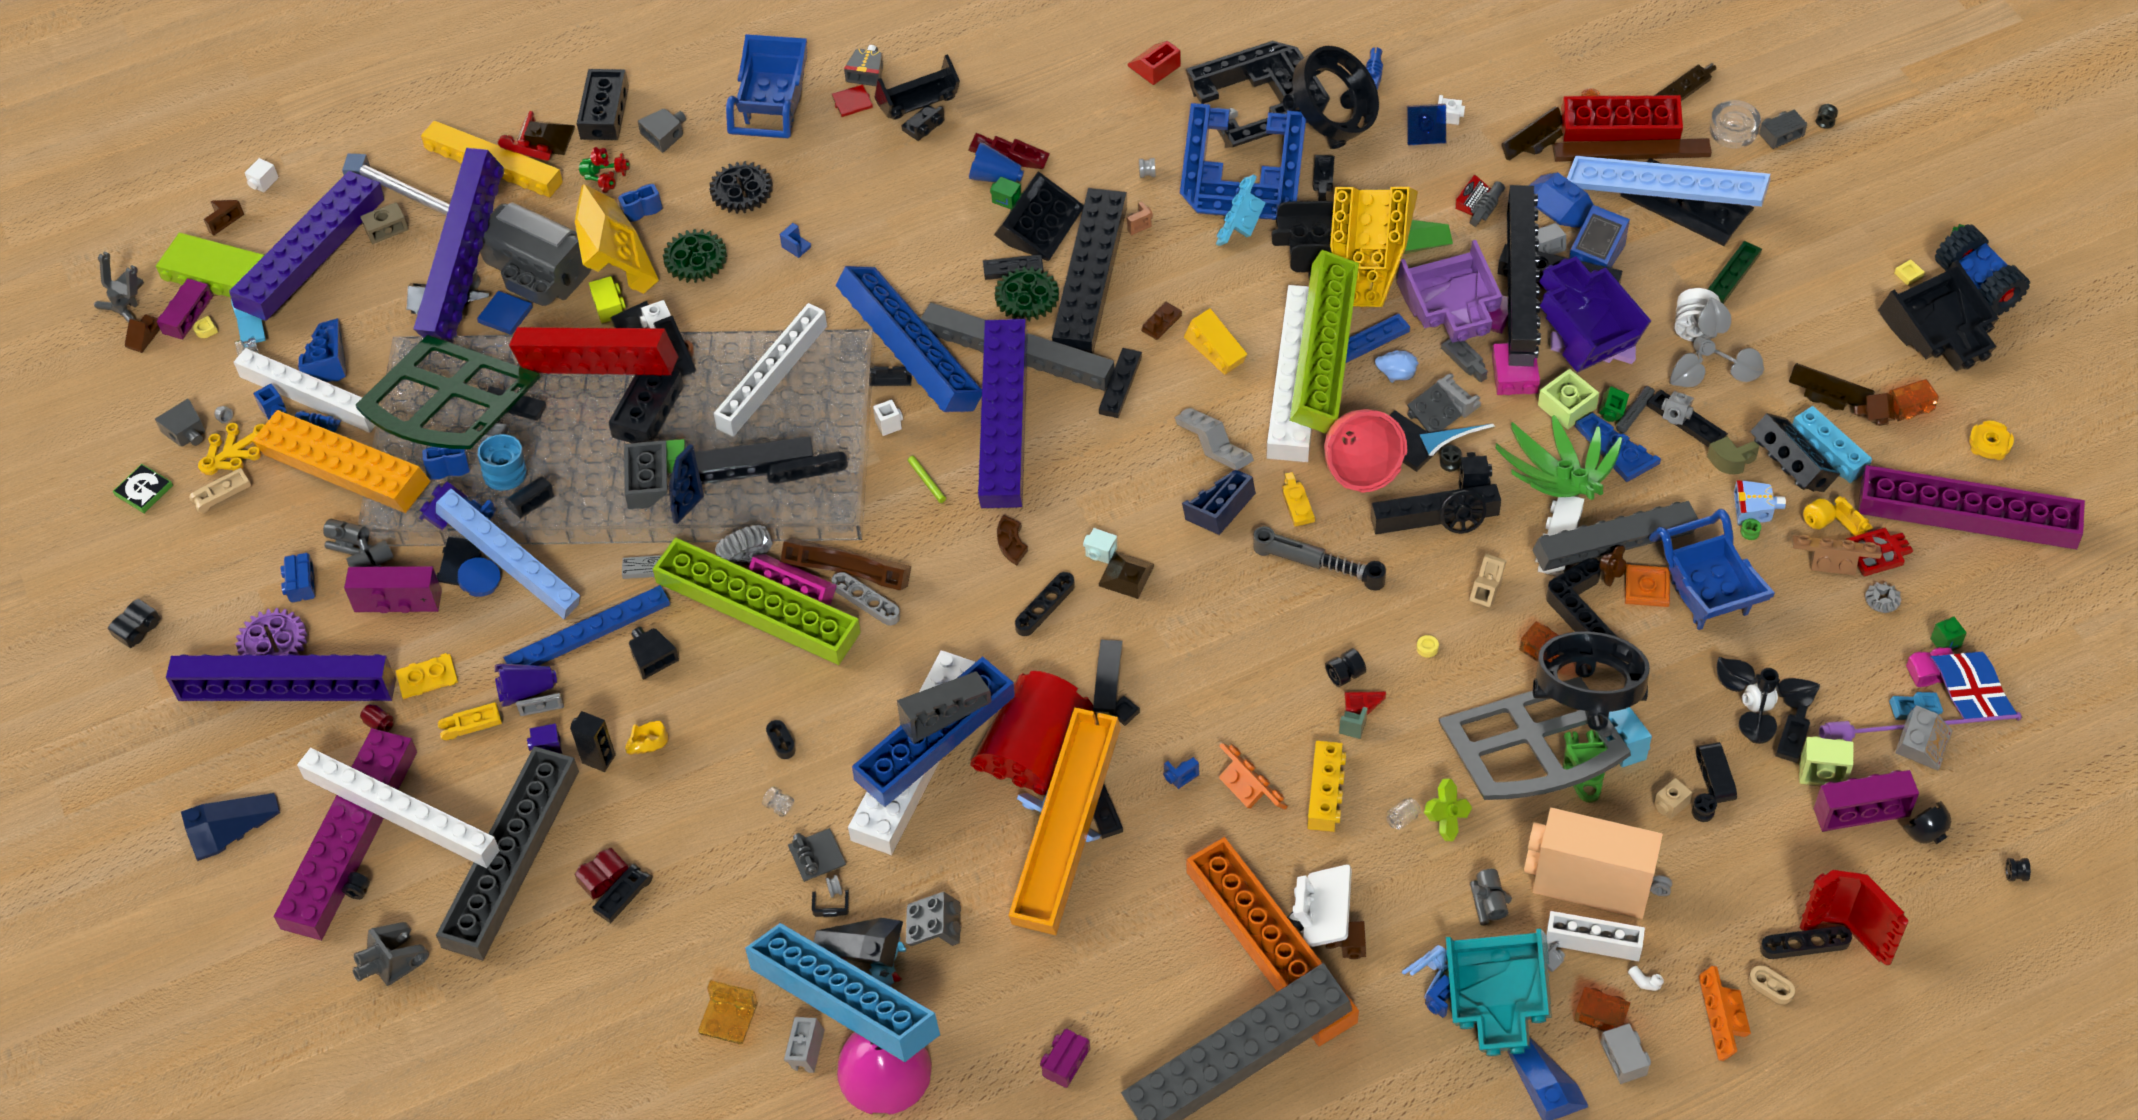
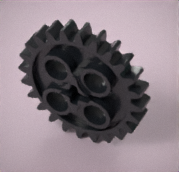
M746 161L742 165H739L738 162H736L735 166L728 164V169L721 167L722 172L716 171V177H712V182L709 183L712 201H715L716 206H721V210L727 208L728 213L732 210H735L736 214H738L739 210H742L743 213H746V209L754 211V206L761 208L760 202L766 204V198H770V193L772 192L770 174L766 173V169H761L760 165L754 167V162L750 163V165H747Z

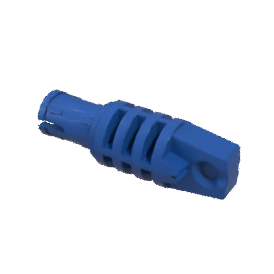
M1374 47L1370 51V59L1366 63V68L1371 74L1378 90L1382 78L1383 63L1381 56L1383 51L1377 47L1375 53Z

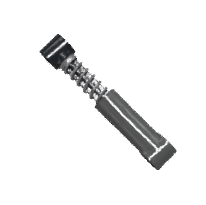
M1266 526L1259 527L1254 531L1253 548L1261 556L1272 554L1316 569H1320L1321 566L1322 568L1328 567L1330 571L1334 569L1337 573L1343 572L1344 575L1356 576L1364 582L1368 589L1373 591L1380 590L1385 585L1386 567L1379 561H1371L1366 565L1360 562L1356 564L1353 563V560L1350 562L1346 558L1343 560L1339 556L1334 557L1332 553L1328 555L1326 554V549L1275 534L1271 528Z

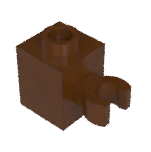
M1891 394L1866 396L1867 405L1854 406V415H1868V421L1876 423L1877 426L1888 425L1889 421L1895 420L1894 399Z
M1349 922L1348 937L1342 941L1328 943L1326 948L1342 947L1343 958L1355 960L1366 957L1365 922Z

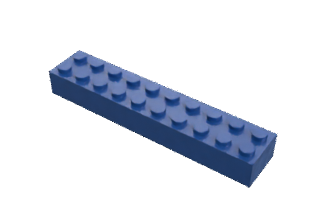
M845 266L836 283V287L848 299L852 307L860 313L863 320L872 327L874 333L890 348L895 357L902 362L906 370L913 375L917 383L925 389L928 396L937 403L939 409L943 412L974 411L982 397V389L875 267Z

